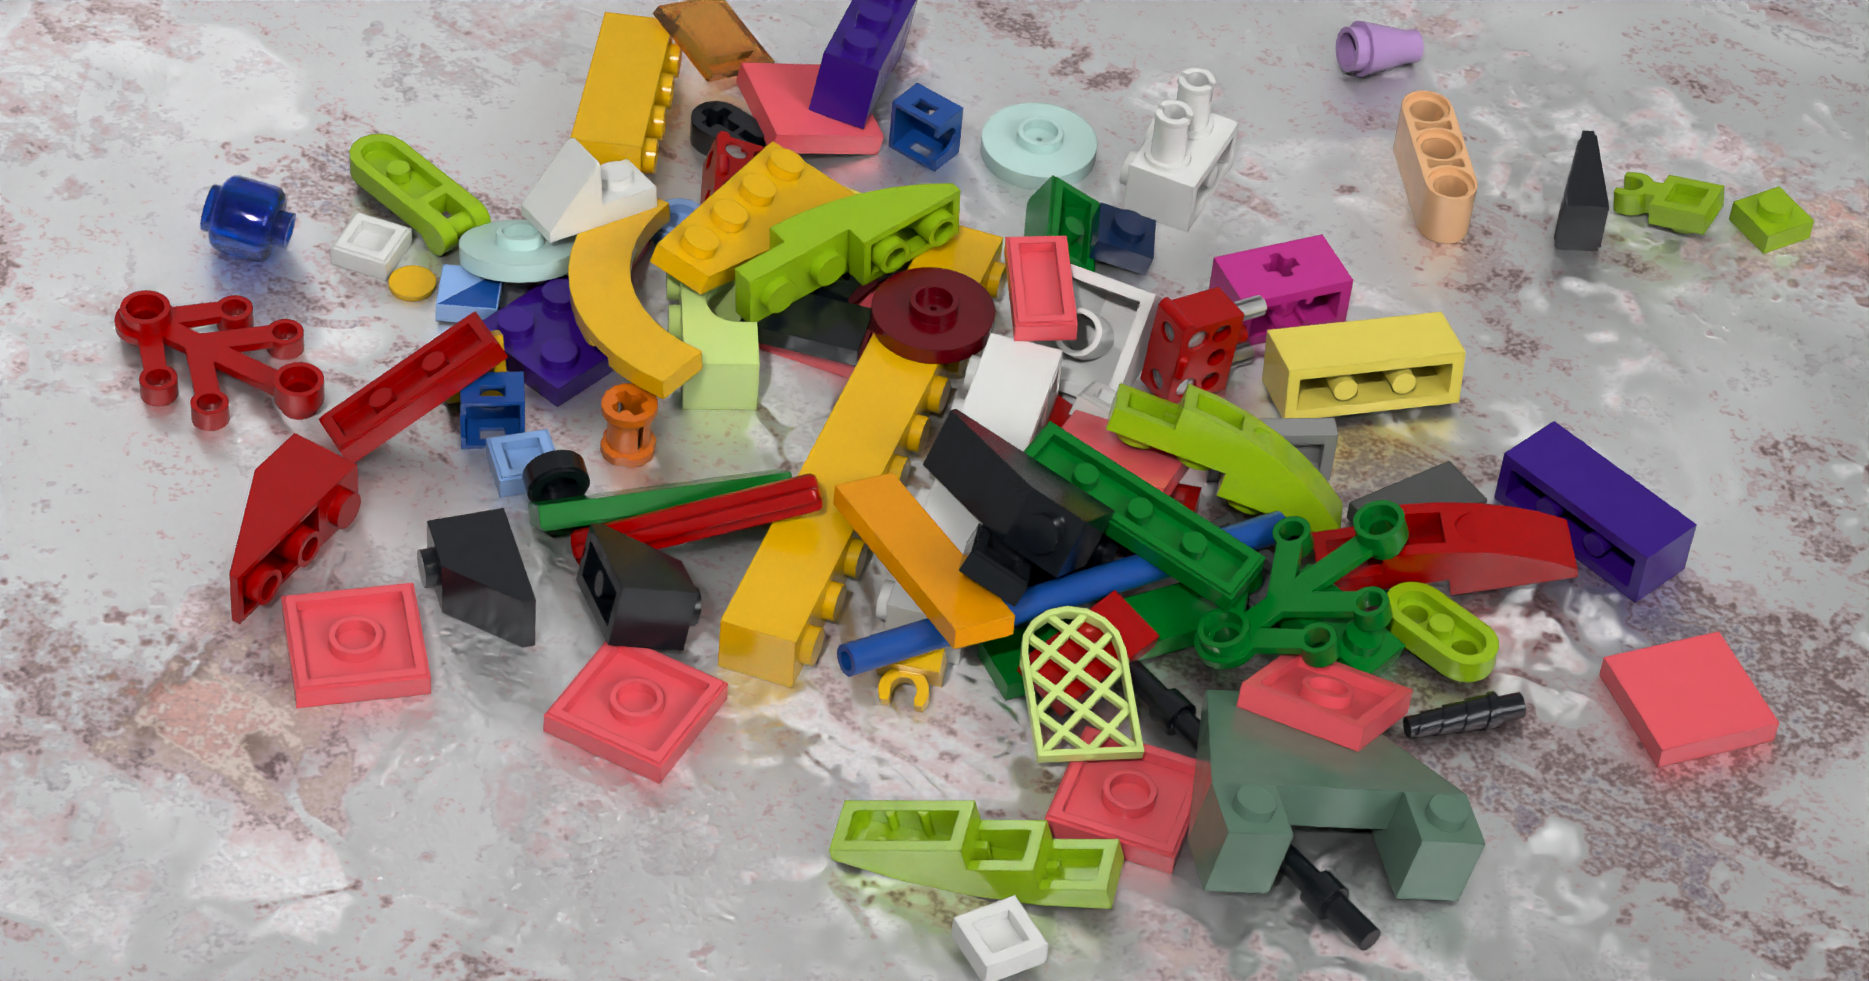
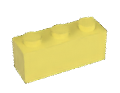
M1442 312L1267 330L1262 382L1282 418H1324L1459 403L1466 351Z

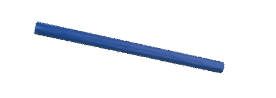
M1274 511L1222 527L1221 529L1256 551L1275 545L1272 530L1278 521L1286 517L1282 512ZM1137 554L1030 586L1015 607L1003 599L1002 601L1014 613V626L1032 621L1049 609L1063 606L1077 607L1102 599L1114 590L1121 593L1170 578L1171 576ZM925 618L841 644L837 649V659L842 672L846 676L852 677L948 647L950 644L931 621Z

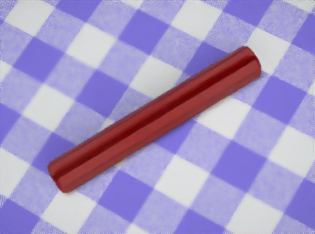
M809 473L603 524L658 550L819 511L823 508V493L815 474ZM589 527L578 529L571 533V549L579 566Z

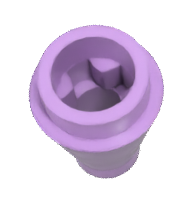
M1359 20L1353 22L1350 27H1343L1336 39V57L1339 66L1343 71L1353 72L1357 77L1367 76L1406 63H1417L1421 60L1424 51L1422 35L1416 29L1405 30Z

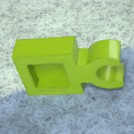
M1626 172L1624 175V188L1616 187L1614 190L1613 210L1624 215L1647 213L1649 214L1648 224L1667 227L1682 234L1697 233L1704 235L1724 206V185L1668 175L1664 183L1653 181L1651 177L1643 173Z

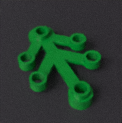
M1376 500L1363 505L1353 518L1356 536L1301 574H1299L1301 559L1306 557L1314 548V538L1310 524L1306 519L1299 516H1289L1278 521L1272 530L1276 549L1266 598L1247 610L1248 595L1258 590L1263 583L1261 570L1228 612L1219 607L1205 614L1200 620L1194 636V646L1199 659L1205 665L1215 669H1232L1245 664L1255 654H1301L1303 661L1307 665L1321 668L1333 664L1341 653L1337 633L1333 626L1317 622L1307 625L1304 629L1269 627L1282 618H1353L1356 626L1364 631H1377L1386 627L1392 619L1393 612L1389 596L1382 588L1368 586L1358 591L1323 590L1371 557L1386 560L1397 556L1402 551L1409 537L1403 509L1395 502L1389 500ZM1291 536H1300L1298 539L1295 540H1286ZM1370 606H1379V608L1374 611H1363L1364 609ZM1319 642H1327L1326 645L1319 648L1311 647Z

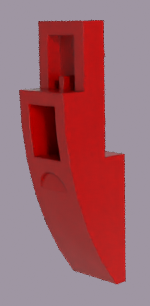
M1461 502L1412 503L1399 505L1404 511L1409 531L1408 540L1402 551L1397 556L1386 560L1371 557L1333 584L1341 591H1358L1368 586L1390 589L1404 582L1432 583L1447 580L1450 595L1576 578L1578 577V568L1567 519L1539 511L1504 505ZM1354 526L1312 532L1315 563L1356 536Z

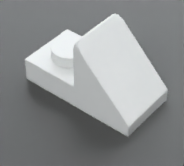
M570 138L565 142L521 203L522 215L552 243L657 207V188L628 159L600 165L575 138Z

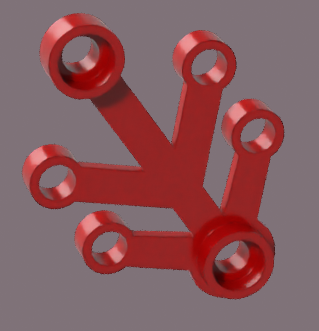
M142 290L126 296L115 314L114 321L117 335L125 342L137 345L139 348L143 368L139 376L140 396L146 404L156 407L166 406L173 403L179 394L177 373L166 365L164 344L186 355L194 392L190 401L191 420L193 425L200 430L216 431L225 427L230 420L229 399L225 393L220 391L215 369L274 396L276 406L285 416L291 419H308L314 416L324 403V375L315 365L305 362H294L286 364L277 370L241 353L267 349L268 353L276 359L291 360L300 356L304 351V329L300 323L291 319H279L270 325L253 327V305L249 299L243 296L231 295L217 302L172 307L168 298L163 294L151 290ZM216 324L219 331L198 333L190 328Z

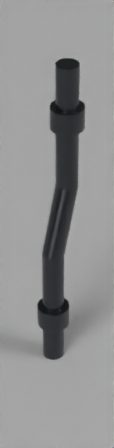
M1135 660L1129 663L1134 693L1150 708V718L1167 735L1177 734L1197 754L1200 719L1195 716V705L1178 689H1168L1140 661ZM1290 843L1279 870L1301 891L1300 900L1319 919L1329 918L1360 950H1367L1374 945L1380 937L1381 931L1348 899L1349 890L1330 871L1320 872Z

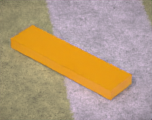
M893 472L835 485L834 506L953 649L1013 635L1014 613L1000 597L958 571L963 554Z

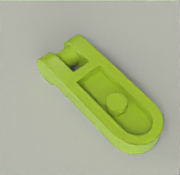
M381 133L361 137L352 144L349 150L350 175L352 179L420 233L427 247L437 256H441L456 248L459 242L458 239L468 230L491 223L486 207L476 197L403 140L393 135ZM447 211L452 216L446 218L442 213Z

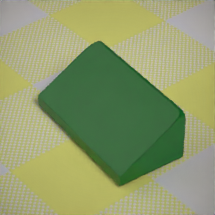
M1052 175L1028 200L1024 236H1067L1070 264L1095 272V259L1089 258L1092 218L1100 203L1062 179Z

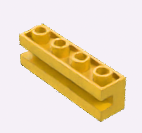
M611 12L604 13L570 137L575 138L600 165L628 159L644 175L645 173L655 174L659 141L663 142L667 109L672 107L675 78H679L682 60V44L672 43L674 20Z

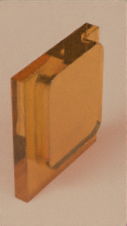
M726 0L681 1L660 5L652 13L707 82L738 76L741 63L775 62Z

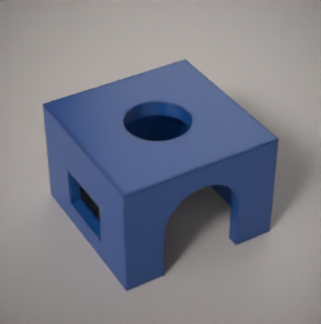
M916 83L892 102L888 147L933 172L937 171L959 153L964 108ZM929 110L935 111L934 113L929 115ZM917 143L932 153L925 157L911 149V147Z
M487 372L460 390L461 449H486V439H480V431H505V435L525 432L523 372ZM490 390H495L503 394V396L480 395Z

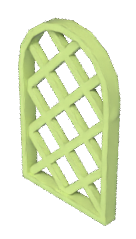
M1063 606L1046 610L1034 618L1022 636L1019 666L1022 671L1036 763L1141 759L1144 754V747L1129 668V657L1120 632L1105 617L1087 608ZM1061 619H1073V621L1068 625ZM1084 622L1099 628L1104 633L1095 644L1077 631ZM1046 623L1051 624L1062 632L1050 646L1034 635V632ZM1069 638L1088 651L1076 665L1057 652ZM1110 641H1112L1118 660L1103 650ZM1029 644L1042 653L1031 666L1028 654ZM1095 657L1114 670L1103 683H1100L1084 671L1086 666ZM1049 659L1068 671L1057 685L1038 673ZM1120 677L1122 679L1125 700L1110 690ZM1075 678L1094 690V693L1083 704L1064 692ZM1033 682L1048 692L1038 705L1036 704ZM1101 697H1104L1121 710L1109 724L1090 711ZM1056 698L1075 712L1063 726L1044 713ZM1127 717L1129 719L1132 740L1117 730ZM1082 718L1102 731L1090 744H1087L1071 732ZM1040 722L1055 732L1044 746ZM1109 737L1123 746L1099 748ZM1062 739L1077 748L1053 750Z

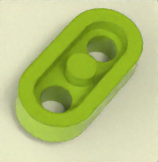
M1404 582L1395 585L1387 592L1393 616L1385 628L1406 645L1405 648L1444 676L1460 682L1479 681L1486 678L1493 671L1499 649V639L1494 630L1436 588L1425 583Z

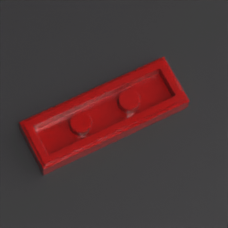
M476 311L472 312L322 415L318 420L342 456L356 463L503 362L508 356Z

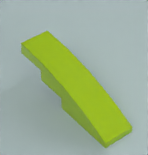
M845 800L829 848L830 856L834 861L904 882L982 898L1003 900L1015 895L1020 903L1112 909L1124 862L1119 839H1053L1047 820H981L975 800Z

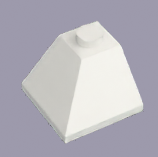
M1070 264L1078 322L1077 340L1028 342L1063 350L1059 391L1077 397L1093 381H1098L1117 391L1120 383L1131 387L1143 369L1157 307L1163 298L1151 292Z

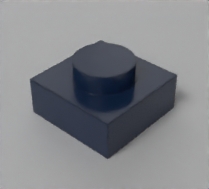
M1101 202L1092 218L1089 258L1145 276L1154 259L1156 220L1142 216L1132 210L1120 209Z

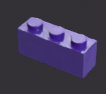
M918 0L851 1L823 53L809 106L810 111L864 129L904 51Z
M1555 421L1504 453L1494 498L1504 506L1539 511L1567 519L1575 559L1634 603L1685 569L1697 524Z

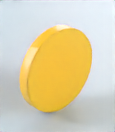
M416 265L403 266L391 273L388 280L389 290L398 299L411 302L421 301L430 297L435 292L436 277L425 267Z

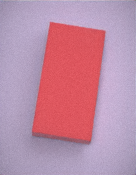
M1067 236L1005 237L1004 255L1014 341L1077 340L1078 322Z

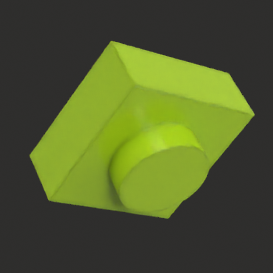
M1780 186L1734 201L1729 220L1763 254L1809 239L1814 220Z

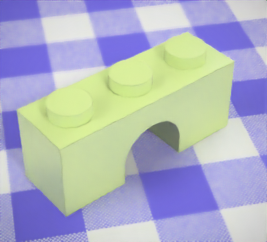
M666 273V300H678V305H668L667 332L702 351L703 369L681 386L682 409L757 410L760 368L757 322H740L741 316L736 313L735 280L700 295Z

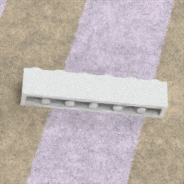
M990 333L982 357L972 355L969 360L963 390L968 392L965 400L955 398L951 410L958 409L1021 451H1024L1047 425L1059 391L1063 350L1028 341H1014V338ZM929 473V478L934 480L931 489L921 487L916 500L963 554L967 540L977 525L983 523L936 477ZM885 579L876 607V617L885 619L884 631L927 618L897 580ZM951 646L945 647L947 663L959 666L965 647L953 649Z

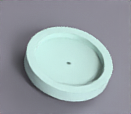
M1020 103L999 110L986 121L982 130L980 151L985 165L994 175L1014 186L1038 190L1052 175L1070 185L1079 183L1087 177L1095 164L1097 137L1093 128L1086 120L1066 108L1047 103Z
M528 220L491 222L474 227L461 236L459 240V262L466 271L494 281L527 283L555 279L568 274L571 249L577 234L550 243Z

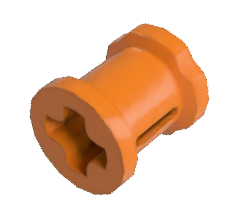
M632 383L613 386L602 397L601 413L607 421V429L603 432V438L600 441V452L605 460L615 466H625L628 468L643 466L652 460L653 452L656 449V437L651 431V422L654 421L658 414V399L655 395Z

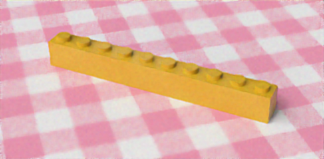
M959 225L958 234L945 244L933 247L913 258L908 269L936 267L957 271L976 280L988 291L992 298L999 299L1007 281L1006 264L1001 262L1003 237ZM873 333L798 476L809 473L815 474L823 493V508L819 511L772 522L720 620L718 666L789 688H793L804 664L814 666L823 645L825 634L823 627L827 620L837 621L846 597L847 585L845 583L848 577L857 579L860 576L868 553V545L833 504L835 485L893 472L905 486L911 463L909 457L912 452L922 453L930 432V416L932 412L941 414L944 410L951 387L950 377L952 373L961 375L967 359L949 364H925L911 361L888 350Z

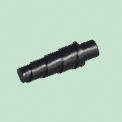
M1489 691L1484 695L1464 698V701L1445 704L1440 708L1420 711V714L1405 716L1403 718V729L1405 735L1410 739L1431 735L1459 734L1476 730L1486 731L1502 727L1505 721L1524 718L1526 715V705L1520 692L1498 696L1496 692Z

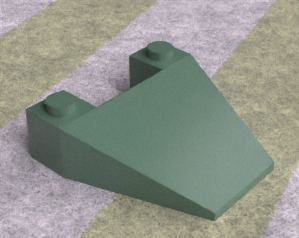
M1206 690L1202 701L1187 839L1204 891L1269 893L1294 836L1290 825L1370 829L1396 899L1459 901L1486 845L1468 797L1464 792L1383 734L1379 735L1359 752L1236 707L1240 691Z

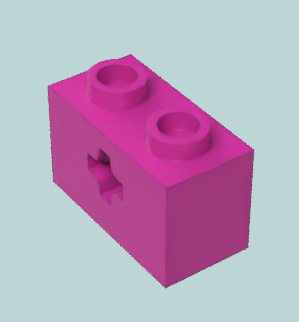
M1323 234L1214 257L1209 289L1220 287L1233 302L1260 295L1262 299H1265L1267 304L1266 314L1243 321L1248 331L1246 342L1252 346L1265 343L1267 330L1346 322L1353 279Z

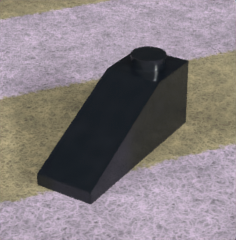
M958 409L950 411L923 463V466L1002 543L1056 578L1086 566L1115 512L1101 501Z

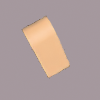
M1420 90L1411 92L1404 97L1401 103L1393 145L1395 159L1416 227L1420 234L1436 243H1456L1464 239L1469 230L1477 193V179L1450 101L1443 95L1433 91Z

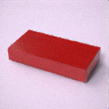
M1116 590L1089 609L1105 617L1120 632L1129 657V663L1138 660L1154 648L1160 637ZM1084 622L1077 630L1094 644L1104 635L1099 628L1087 622ZM1059 631L1045 643L1050 646L1062 632ZM1069 638L1057 652L1076 665L1088 651ZM1110 641L1103 650L1118 660L1112 641ZM1037 649L1029 653L1030 666L1042 654ZM1096 657L1084 669L1086 673L1100 683H1103L1114 671ZM1049 659L1038 673L1057 685L1068 671ZM1018 666L1017 672L1022 676L1020 666ZM1075 678L1064 692L1081 703L1091 696L1094 690ZM1033 682L1034 689L1044 699L1048 692ZM1057 698L1050 705L1061 717L1072 710Z

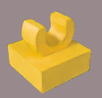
M945 648L876 669L877 675L882 676L878 684L881 705L889 706L892 691L898 684L909 683L917 690L914 697V710L923 713L930 701L928 685L942 688L947 666Z

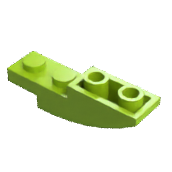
M953 183L890 187L859 193L801 212L770 227V250L735 268L736 313L746 322H758L773 313L782 312L793 302L820 287L831 285L840 276L848 272L863 286L886 273L895 272L904 263L933 247L945 244L959 233L961 190Z
M1122 383L1119 384L1111 403L1106 430L1116 433L1117 437L1124 443L1141 449H1147L1152 446L1171 453L1182 464L1195 470L1207 471L1214 469L1219 471L1217 496L1225 498L1232 507L1247 514H1259L1262 512L1267 514L1280 511L1285 517L1299 516L1309 522L1312 532L1341 528L1343 502L1325 477L1283 436L1249 412L1189 383L1179 405Z

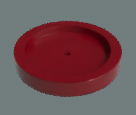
M913 268L894 274L877 288L872 299L870 321L876 338L894 354L919 363L949 364L970 358L986 346L990 333H993L995 305L988 291L967 275L944 268Z

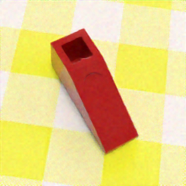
M294 433L255 469L229 573L232 621L241 624L260 605L268 604L278 592L279 587L300 566L305 567L313 561L320 547L339 529L347 528L354 521L361 505V497L358 494V464Z

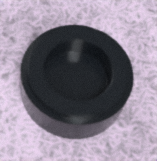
M553 450L543 453L532 459L522 473L527 496L531 502L581 496L586 493L590 486V478L584 459L580 454L571 450Z

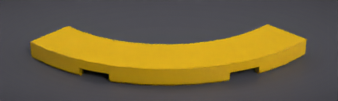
M657 198V207L577 234L571 249L568 274L571 308L576 324L586 342L592 347L596 346L606 355L609 366L619 375L639 388L664 400L701 371L703 366L702 351L676 338L655 322L642 307L631 282L632 263L637 261L641 251L654 234L670 221L669 203Z

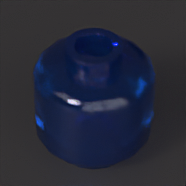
M233 175L222 186L214 184L211 187L203 207L200 229L208 232L209 243L215 250L253 262H263L273 254L276 246L287 248L295 227L296 214L287 211V197L280 187L241 175Z

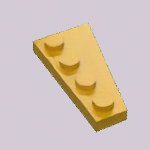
M772 141L656 245L650 262L701 295L735 280V268L770 250V227L801 212L856 194L803 161L794 151L785 149Z

